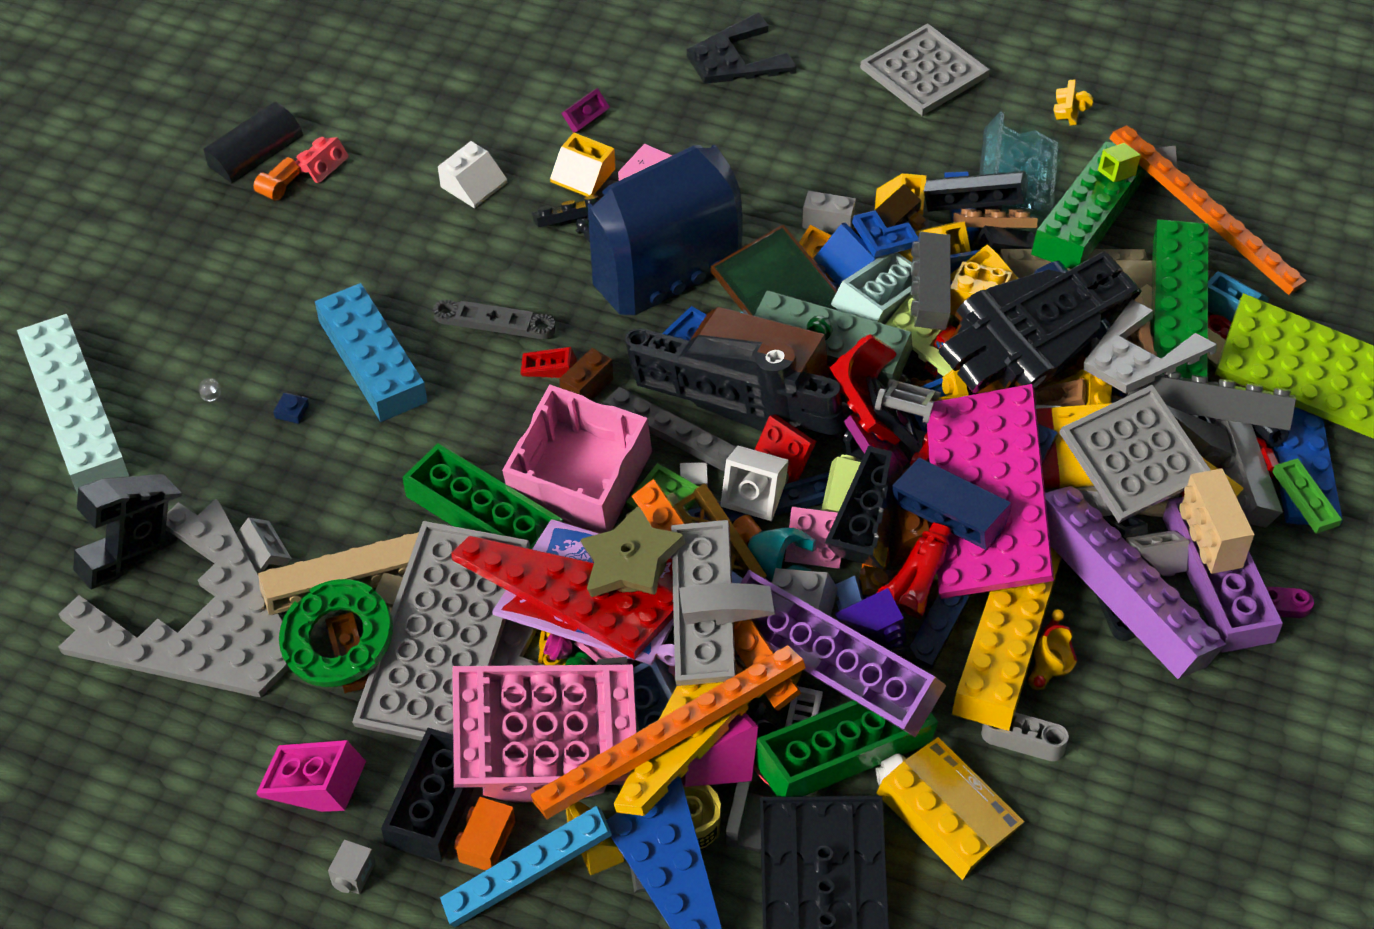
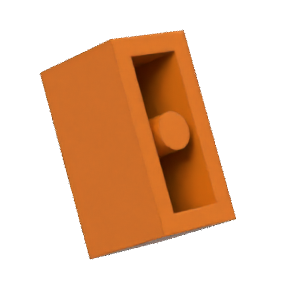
M479 797L476 806H471L468 811L467 825L464 832H459L455 840L454 848L457 850L460 863L485 871L497 864L516 822L512 806Z

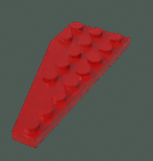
M468 536L451 552L454 562L634 660L674 618L673 591L659 583L656 594L642 591L620 592L613 590L591 597L587 590L594 565L591 562Z

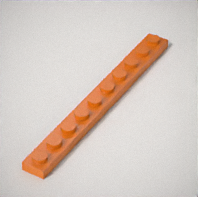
M1126 125L1113 131L1109 138L1116 145L1126 143L1141 154L1139 165L1284 292L1290 295L1302 288L1307 280L1296 269L1283 261L1279 254L1268 248L1259 237L1246 229L1242 222L1231 216L1222 205H1219L1209 197L1205 190L1200 189L1186 174L1179 171L1169 159L1164 158L1157 152L1154 146L1142 139L1134 129Z
M654 479L632 495V498L638 507L641 508L653 528L671 531V525L685 524ZM751 619L734 622L735 650L747 668L774 653ZM790 677L764 694L773 707L779 711L799 696L801 691Z
M788 645L777 650L765 659L753 664L734 677L727 679L715 688L530 794L534 804L546 819L553 817L806 668L804 660Z

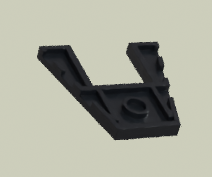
M759 12L687 49V58L704 84L733 81V77L744 76L746 79H753L755 75L767 73L768 77L779 76V72L785 71L796 74L797 69L788 53L747 65L740 57L732 43L768 33V24Z

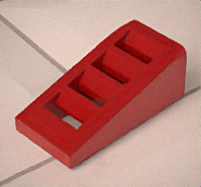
M572 347L523 353L521 375L527 377L561 378L577 362V358ZM532 361H536L535 367H532Z

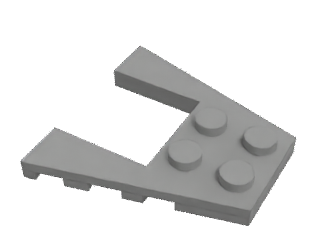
M1132 299L1084 361V370L1120 391L1128 393L1155 381V376L1162 373L1168 375L1175 372L1177 366L1186 362L1188 365L1199 361L1200 356L1206 353L1210 355L1215 354L1217 344L1194 333L1162 359L1126 340L1128 336L1153 318L1152 309Z

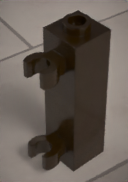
M905 184L875 209L887 228L904 224L907 221L916 231L926 226L924 224L926 219L918 213L921 207V199ZM854 228L853 231L861 238L856 228Z

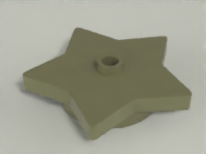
M636 507L614 530L581 539L580 541L585 551L594 562L587 586L590 596L595 597L613 590L620 592L642 591L656 594L659 577L666 568L667 560L686 543L683 535L677 532L652 528L641 508Z

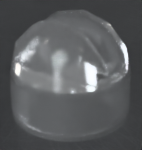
M204 379L199 385V393L203 400L213 401L221 394L220 386L214 379Z

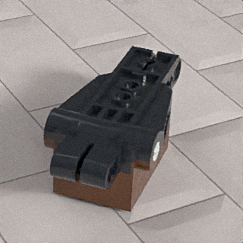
M1103 251L1065 273L1048 269L974 293L957 309L955 316L960 321V324L952 338L946 341L938 352L954 371L959 370L957 375L975 394L1032 384L1035 391L1054 376L1075 365L1099 330L1101 321L1126 307L1132 299L1135 300L1141 294L1142 290L1124 273L1117 262L1108 253Z
M717 307L706 315L690 341L642 328L633 329L625 336L631 370L637 386L690 400L697 407L762 432L769 416L774 414L804 434L809 429L833 435L839 433L844 428L840 385L837 381L830 379L825 334Z

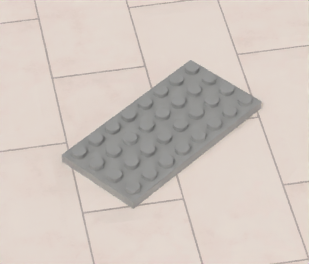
M427 521L422 522L391 610L393 620L392 639L382 660L369 673L352 721L355 727L421 741L427 728L453 734L452 668L453 666L492 665L506 619L493 615V609L506 589L454 562L451 552L468 536L529 549L530 544L528 540Z

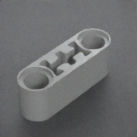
M1016 712L1010 727L1012 731L994 728L986 724L982 725L981 735L987 743L1048 761H1058L1064 756L1069 738L1067 730L1059 724ZM1049 741H1054L1058 744H1052Z

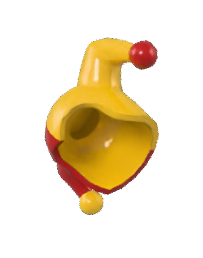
M1056 609L1053 611L1052 620L1044 628V633L1035 645V667L1028 679V684L1033 690L1039 691L1044 689L1053 676L1068 674L1077 663L1071 643L1072 631L1069 627L1059 625L1060 621L1064 618L1062 610Z

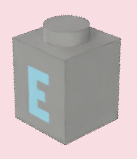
M347 840L343 841L328 869L334 888L344 893H349L350 891L357 894L361 893L376 864L372 849Z

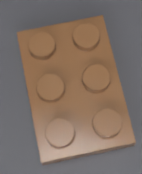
M965 208L961 209V213H954L953 222L965 221L966 227H984L986 225L1000 228H1037L1038 218L1030 216V212L1022 209H1009V213L1000 211V209H985V213H982V211H976V209Z

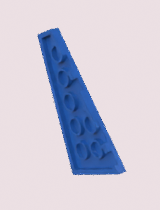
M677 776L667 786L668 792L645 816L616 813L606 821L612 833L610 837L670 929H722L681 777Z

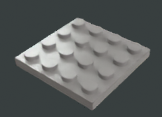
M928 23L862 60L860 65L864 72L921 116L989 77L990 69Z
M1153 385L1062 427L1059 431L1118 523L1183 492L1188 485L1190 474L1210 471V468Z

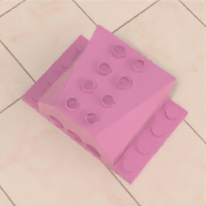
M633 665L453 666L454 787H483L484 796L511 803L533 802L530 794L636 733ZM631 771L607 785H624ZM607 785L587 797L604 793Z

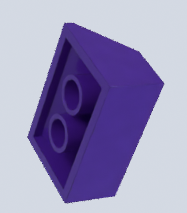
M888 588L835 613L837 621L882 647H902L904 645L903 642L907 641L904 618Z

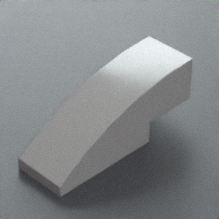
M719 583L679 588L682 613L686 625L715 620L716 624L719 625L775 615L770 586Z

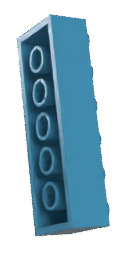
M361 283L315 301L321 326L380 422L428 403L424 381Z

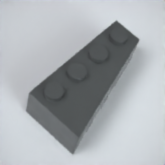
M920 231L918 241H913L911 256H913L911 262V296H913L910 314L914 316L915 327L946 330L950 317V235Z

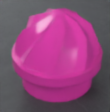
M550 633L544 647V654L549 655L551 660L566 659L573 651L571 640Z

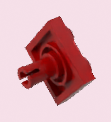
M774 414L769 416L755 450L788 459L787 473L789 474V481L787 483L799 480L816 441Z

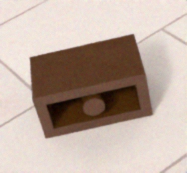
M591 348L559 379L560 388L582 395L592 401L613 380L612 359Z

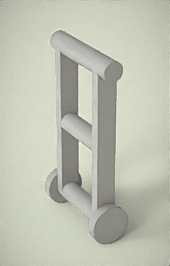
M889 379L887 392L886 389L880 388L875 409L881 410L882 406L924 416L923 422L929 423L934 405L933 401L940 398L941 392Z

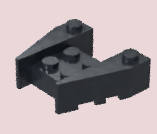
M164 474L104 478L78 487V511L95 529L106 525V538L75 549L73 570L92 590L123 576L122 570L133 563L138 566L145 561L143 556L158 548L161 551L176 541L177 537L166 530L168 502L181 497L182 493Z

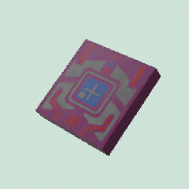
M850 415L844 421L864 454L868 446L892 451L903 467L909 462L898 444L894 445L887 440L881 441L875 433L866 432L859 423L861 417Z

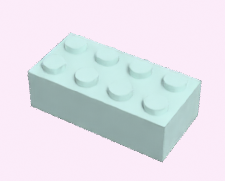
M898 252L880 256L842 281L831 305L840 312L886 324L911 294V262Z

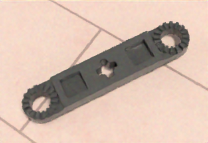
M450 299L439 300L433 306L434 319L441 324L537 339L550 338L556 331L554 318L548 316V314L539 315L531 311L465 301L455 302ZM444 309L451 310V312L448 313V315H443V313H440ZM541 324L548 325V327L545 328V330H541L540 328L538 329L537 326Z

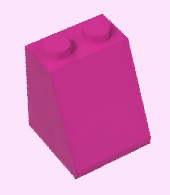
M746 713L742 716L737 715L728 724L729 730L700 759L695 758L688 765L689 771L681 778L682 784L685 787L752 781L758 726Z

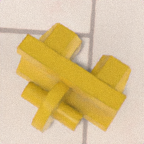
M1069 80L1068 88L1056 90V100L1058 103L1054 105L1056 120L1068 119L1070 125H1077L1078 111H1085L1093 105L1091 94L1086 91L1076 92V80Z

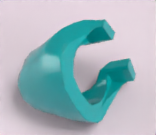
M779 528L761 531L752 536L747 547L767 575L765 578L772 582L775 569L782 568L785 550L791 543L813 552L816 551V539L796 528ZM792 565L789 568H787L790 570L802 571L812 570L800 565Z

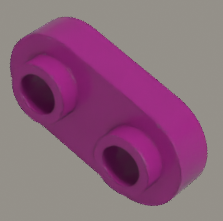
M1266 587L1270 597L1274 598L1272 602L1279 617L1304 618L1310 614L1314 605V599L1307 591L1296 588Z

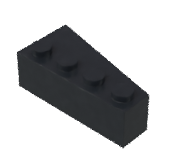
M868 446L825 541L826 545L837 557L885 570L896 509L892 485L902 476L903 465L892 451Z

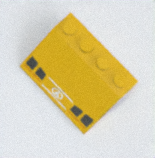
M939 737L898 765L882 780L876 793L878 796H882L883 801L962 880L969 875L983 858L994 848L1000 846L1025 822Z

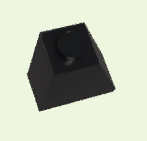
M985 225L971 245L970 250H981L984 246L989 245L999 255L1001 249H1032L1035 235L1030 231Z

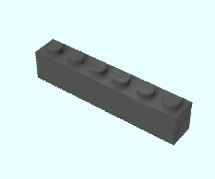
M1180 372L1155 376V381L1128 392L1129 396L1153 385L1167 406L1184 413L1290 430L1296 402L1295 395H1290L1291 390L1274 388V392L1263 390V386L1247 383L1246 387L1235 386V381L1219 379V383L1208 382V377L1201 375H1192V379L1183 378Z

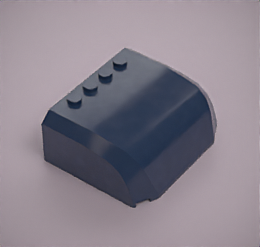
M693 145L609 185L602 191L604 196L593 206L591 203L588 204L593 285L619 315H637L675 295L681 294L695 285L701 284L703 281L714 276L711 272L712 265L742 248L743 215L740 188L729 163L716 145H712L711 148Z

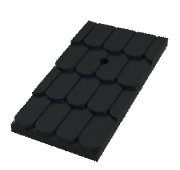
M882 796L760 797L763 929H889Z

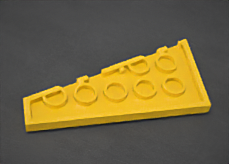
M723 682L676 686L659 719ZM749 702L631 770L614 802L616 812L645 816L668 792L667 786L677 776L682 778L689 771L688 765L695 758L700 759L729 730L728 724L737 715L742 716L749 709L747 705Z

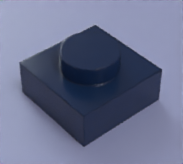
M283 393L273 411L274 417L299 424L309 406L308 398Z

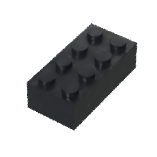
M427 728L381 827L386 846L435 861H443L474 790V787H454L453 734Z

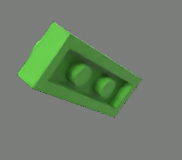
M1298 458L1274 466L1272 473L1316 534L1340 525L1341 517Z

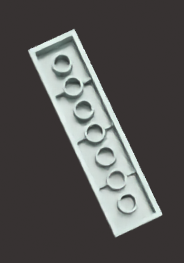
M67 314L18 329L19 338L77 495L78 487L104 478L129 477Z

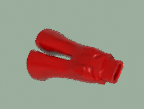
M933 522L928 531H923V537L918 539L898 574L888 584L878 589L877 593L887 588L889 589L902 614L905 612L911 617L922 619L932 582L938 569L942 567L946 559V550L949 546L947 538L951 529L945 525Z

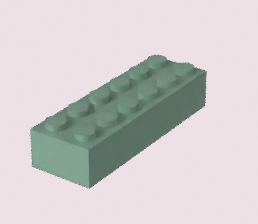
M766 291L754 315L756 317L806 330L808 321L814 316H824L831 321L833 332L825 340L829 372H832L830 367L837 362L840 356L852 349L861 338L871 334L896 352V356L883 367L877 379L886 388L889 379L899 381L913 349L910 331Z

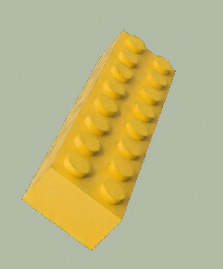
M1052 547L1051 556L1054 581L990 591L956 691L952 715L1006 731L1010 730L1062 557Z

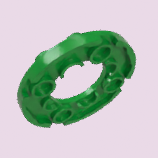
M337 579L309 589L310 593L304 596L298 603L295 601L290 606L283 618L279 631V646L282 657L292 672L309 684L321 687H337L352 683L372 671L386 654L393 634V620L390 610L383 598L372 587L360 581ZM341 609L352 611L360 616L363 622L362 637H360L358 645L352 647L346 655L327 658L314 652L311 647L310 635L314 625L321 617L331 611Z

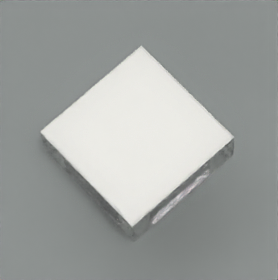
M680 463V476L699 487L704 483L708 486L707 463Z

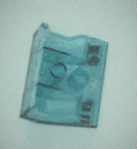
M1000 111L984 128L979 175L1025 171L1028 177L1025 203L1006 206L1052 211L1054 207L1058 142L1036 130L1019 134L1004 125V113Z

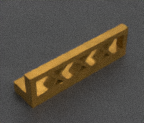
M705 483L674 505V508L685 524L728 520L730 525L731 571H741L746 575L747 571L750 570L762 578L767 576ZM695 499L701 508L700 517L688 516L683 506Z

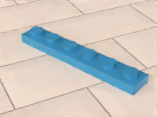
M598 806L593 807L440 897L449 924L457 927L612 836L602 809Z

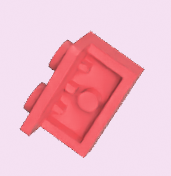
M320 137L312 143L313 146L309 150H305L297 155L295 163L300 166L301 173L309 172L314 182L320 183L348 159L349 155L338 137Z

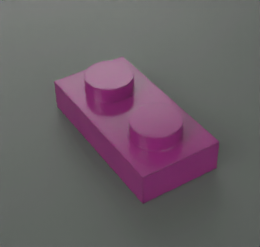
M596 88L561 114L574 133L601 115L610 106L599 89Z

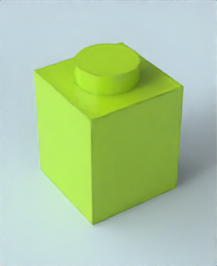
M1126 143L1104 149L1098 171L1113 182L1135 176L1141 154Z

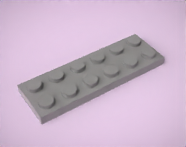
M729 521L671 525V531L681 533L686 542L672 555L675 682L677 686L725 682L736 675L734 622L717 625L715 620L686 625L682 613L679 588L705 584L732 583Z

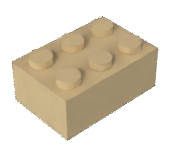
M1223 468L1190 474L1188 485L1184 489L1183 502L1179 508L1181 517L1184 520L1186 519L1190 527L1191 539L1197 542L1200 549L1202 562L1207 564L1211 574L1243 568L1254 533Z

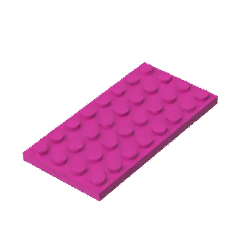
M1028 384L934 402L929 423H927L930 463L1011 502L1008 521L1001 534L987 550L950 532L947 538L949 546L946 550V559L942 567L937 571L938 589L941 599L1054 581L1033 385Z

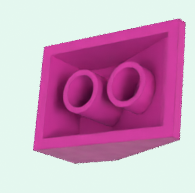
M348 740L278 745L256 794L261 798L320 812L345 811L366 761Z

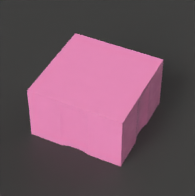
M549 384L533 414L528 430L519 439L502 470L505 483L562 518L565 523L582 529H590L598 533L611 531L652 453L648 419L614 406L595 403L582 395Z

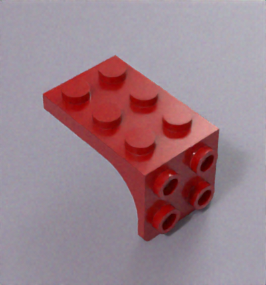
M869 334L861 338L846 354L840 356L837 362L830 367V370L840 385V391L849 398L847 404L861 417L859 423L868 433H875L881 441L887 440L896 445L901 440L876 417L865 380L869 375L877 379L883 367L896 356V352L893 348Z

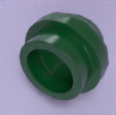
M817 315L808 321L807 330L825 334V340H827L832 335L833 325L828 318Z

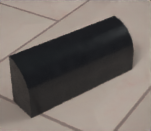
M275 101L203 150L208 167L232 184L304 135L295 117L285 107Z
M1025 171L927 179L923 191L927 211L1024 204L1028 177Z

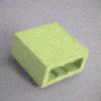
M841 455V457L837 456L832 461L821 511L839 512L861 463L856 461V457Z

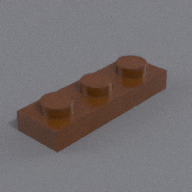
M353 612L325 619L335 658L346 655L352 647L358 645L360 637ZM369 673L352 683L342 685L344 694L364 689Z

